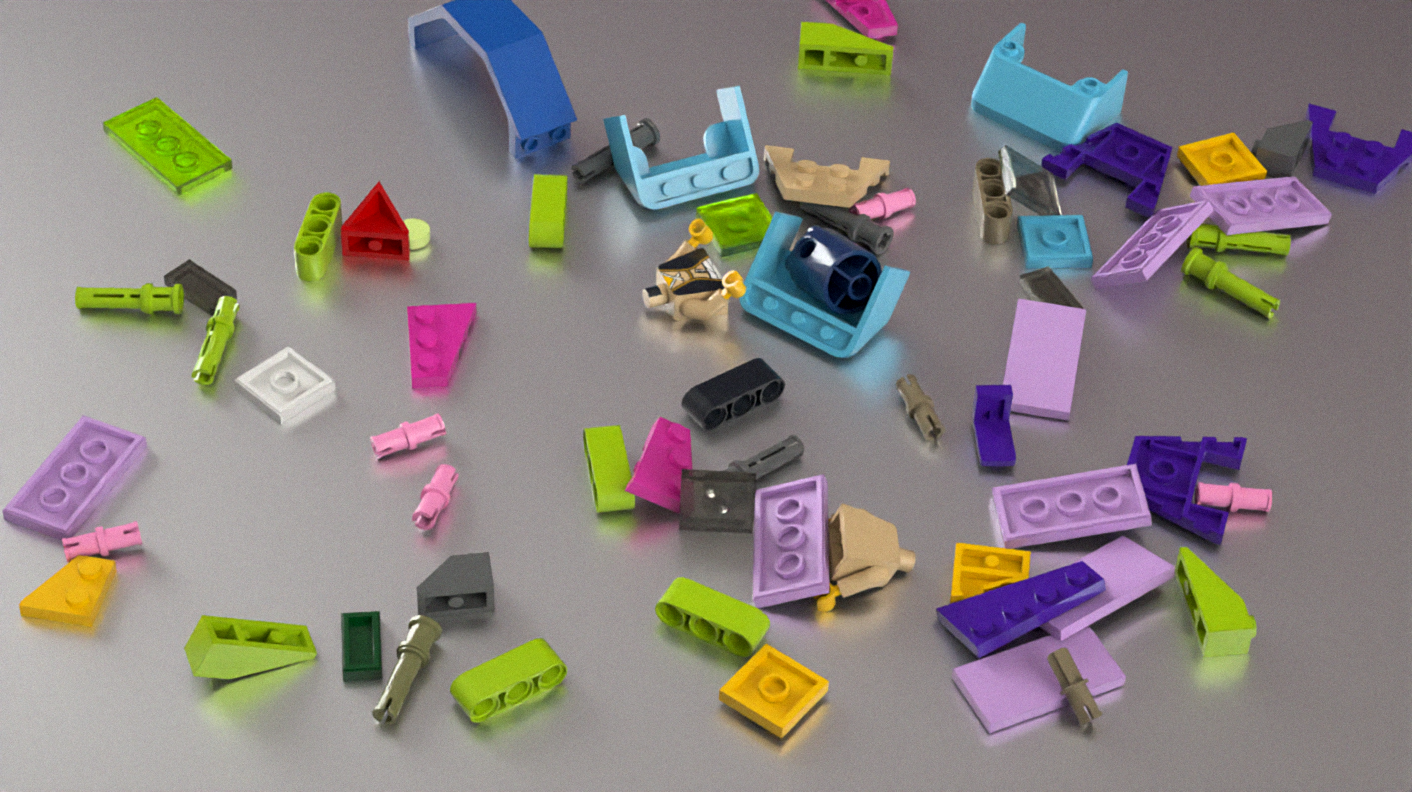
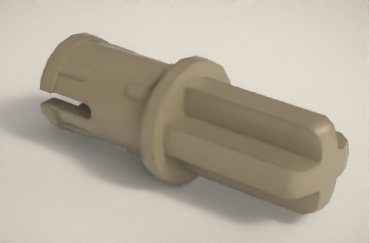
M1064 647L1050 653L1047 656V661L1062 688L1060 694L1061 696L1065 694L1079 721V725L1081 726L1091 721L1084 706L1092 720L1103 715L1086 685L1089 682L1088 678L1083 679L1069 650Z

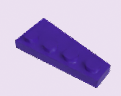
M1080 561L936 608L937 619L978 658H981L1106 591L1105 580L1085 562Z

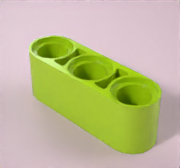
M534 174L529 222V247L563 249L567 204V175Z
M323 192L312 198L295 240L296 274L302 280L316 281L324 277L338 243L341 226L343 225L341 199L334 193Z
M620 425L584 428V452L597 513L634 509L635 495L625 491L632 476Z
M684 577L676 578L655 606V613L664 624L740 657L752 655L771 626L767 615L758 608Z
M537 638L462 673L451 684L450 693L469 719L474 723H480L559 685L567 675L568 669L548 642L543 638Z

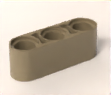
M983 158L978 160L975 165L972 187L978 229L983 241L999 245L1007 242L1009 239L1013 208L1003 163L994 158Z

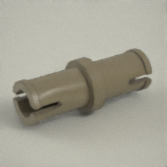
M907 375V379L910 382L909 385L905 378L901 377L896 382L895 387L907 405V414L911 419L916 420L926 440H934L930 432L931 430H933L938 439L945 432V426L934 411V402L930 396L924 394L914 375Z

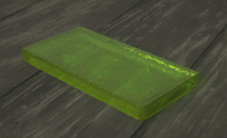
M158 97L103 122V129L106 134L178 196L233 169L232 160Z

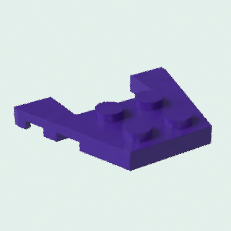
M1309 103L1306 120L1313 122L1309 138L1311 142L1312 175L1314 177L1376 194L1398 174V170L1403 165L1408 166L1412 162L1411 131L1401 129L1395 147H1388L1378 141H1367L1352 137L1346 132L1331 131L1337 111Z
M1116 122L1087 136L1084 143L1077 146L1073 144L1067 145L1062 148V153L1054 157L1051 154L1044 156L1041 162V169L1066 180L1082 163L1095 168L1099 173L1108 174L1123 181L1128 186L1136 187L1127 197L1125 208L1150 218L1156 209L1173 147Z
M1135 436L1127 465H1137L1149 510L1214 544L1221 545L1229 512L1191 502L1202 462L1240 470L1247 438L1234 437L1233 442H1217L1216 437H1203L1201 442L1182 441L1181 436Z

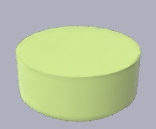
M416 218L403 221L409 230L410 249H419L429 243L430 227L425 221Z

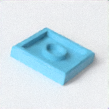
M1083 215L1018 216L1017 229L1026 269L1092 268L1093 255Z

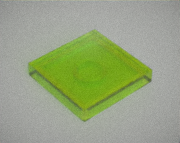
M757 193L696 207V218L702 219L706 226L712 230L713 239L711 242L720 257L759 248L772 220L771 214Z

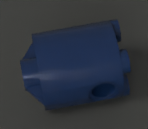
M820 226L810 227L806 234L796 242L791 254L785 260V267L797 287L841 315L855 314L866 308L882 273L881 265L872 253L839 232L830 228H821Z

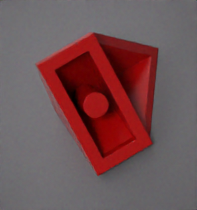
M378 181L341 226L342 256L409 261V230L380 181Z

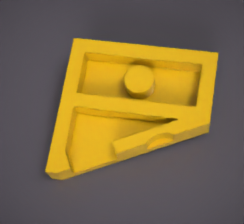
M956 542L950 604L1028 579L1031 552Z
M78 555L21 600L19 604L21 616L92 627L117 572L115 561Z

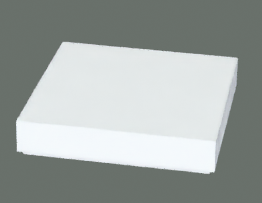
M289 346L234 380L235 389L281 425L336 390L335 381Z

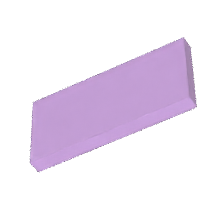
M1295 176L1195 186L1190 194V197L1195 202L1210 201L1214 211L1209 217L1226 235L1328 224L1332 216L1331 212Z
M1205 200L1157 210L1092 276L1091 282L1095 290L1147 281L1214 211L1210 201Z
M1018 298L1003 385L1012 386L1013 399L1011 411L1069 421L1086 309Z
M83 415L2 510L4 520L59 540L73 537L147 447L146 437Z
M1136 464L992 488L993 501L1006 549L1152 526L1151 514Z
M822 474L754 490L753 602L756 607L762 608L829 593L828 482L825 475Z
M1121 536L1074 562H1085L1103 577L1106 591L1039 627L1062 641L1175 577L1174 566L1125 536Z
M1090 626L1083 628L1062 641L1053 635H1049L956 667L952 671V679L989 733L1070 705L1065 694L1061 696L1060 691H1062V688L1047 661V656L1060 648L1066 647L1069 650L1083 679L1088 678L1089 682L1086 685L1092 696L1123 686L1126 676Z

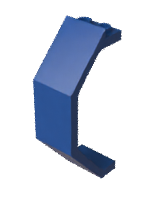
M454 0L408 18L409 44L414 49L460 34L484 60L507 114L509 153L515 159L571 138V123L577 121V117L543 32L512 0Z

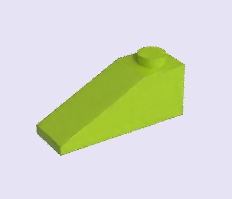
M801 21L798 69L891 75L893 46L835 24Z
M1180 547L1174 573L1203 658L1248 654L1251 639L1256 637L1257 626L1254 616L1249 615L1244 600L1188 547Z
M207 615L201 616L184 647L193 676L218 679H233L311 660L317 655L312 638L305 625Z

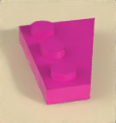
M826 0L866 37L883 38L897 35L898 24L886 0Z
M476 303L407 306L412 388L448 386L459 359L460 348L468 336L469 325L476 316Z
M659 417L650 429L642 448V456L634 467V475L628 482L625 491L687 517L695 508L690 429Z

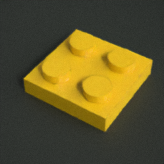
M1234 132L1178 146L1177 158L1200 186L1263 180L1266 177L1267 170Z
M766 643L719 689V700L782 739L828 692L829 681Z

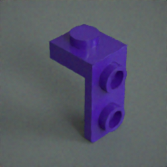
M976 385L971 416L981 466H1015L1016 453L1009 422L1013 399L1011 385Z

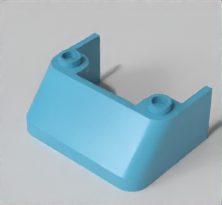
M1020 23L994 46L973 90L971 107L975 112L1062 153L1063 147L1070 144L1077 146L1084 143L1087 136L1103 129L1121 112L1128 71L1122 69L1107 84L1100 82L1096 78L1087 77L1069 86L1021 63L1025 54L1023 44L1026 25Z
M740 86L716 90L723 122L713 124L706 129L703 137L706 153L650 168L644 152L632 144L626 115L603 119L615 169L636 202L642 208L656 210L750 185L757 179L759 163Z
M775 211L743 283L746 286V292L739 298L741 306L745 311L832 356L839 358L854 356L888 323L911 272L906 269L885 265L865 309L855 314L846 315L832 311L797 287L785 267V260L792 252L789 249L803 219L798 216Z

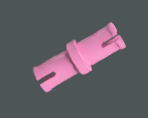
M907 187L890 194L883 192L875 194L873 199L855 203L849 208V212L856 215L866 214L871 219L877 217L885 219L894 212L914 208L916 199L913 191Z
M439 413L434 416L411 424L407 421L399 424L397 429L370 437V441L376 458L380 459L385 455L405 448L409 451L416 449L417 444L444 436L446 431L443 420Z
M439 465L430 484L425 485L420 495L421 502L412 515V521H417L415 525L423 530L432 529L441 510L448 506L451 497L450 492L459 476L458 473H454L456 469L451 465Z
M1198 482L1195 489V504L1227 507V510L1237 512L1238 509L1269 512L1272 505V490L1240 487L1239 483H1230L1229 486Z
M137 521L108 529H103V526L95 528L96 532L62 539L67 562L72 561L78 555L93 556L101 554L102 557L110 555L109 551L138 544L142 545Z

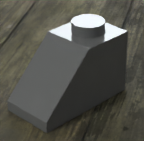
M1304 120L1268 128L1262 140H1255L1251 153L1267 170L1266 176L1271 178L1293 177L1307 148L1313 124L1312 121Z
M489 552L450 556L416 588L418 615L432 618L495 611L494 582Z

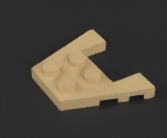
M765 145L764 160L769 162L771 174L776 175L775 183L784 200L850 208L867 194L868 186L875 187L879 183L880 176L886 177L889 175V160L861 157L859 170H851L843 164H833L827 167L819 166L811 160H801L795 163L793 162L794 149Z

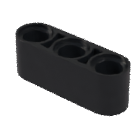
M755 358L689 389L682 398L681 406L704 431H712L777 400L785 389V381L762 358Z

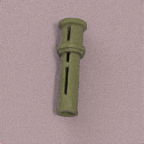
M423 615L412 617L408 624L409 633L396 649L398 661L376 707L372 711L373 717L380 723L386 710H388L385 724H395L418 670L427 666L431 659L429 651L433 643L440 639L443 632L440 624L430 617Z

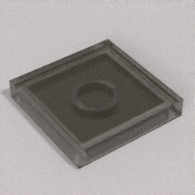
M1003 146L998 151L1006 195L1040 216L1062 215L1053 173L1011 147Z
M682 469L679 530L753 534L757 473Z

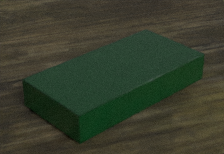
M380 611L341 613L343 681L382 679Z

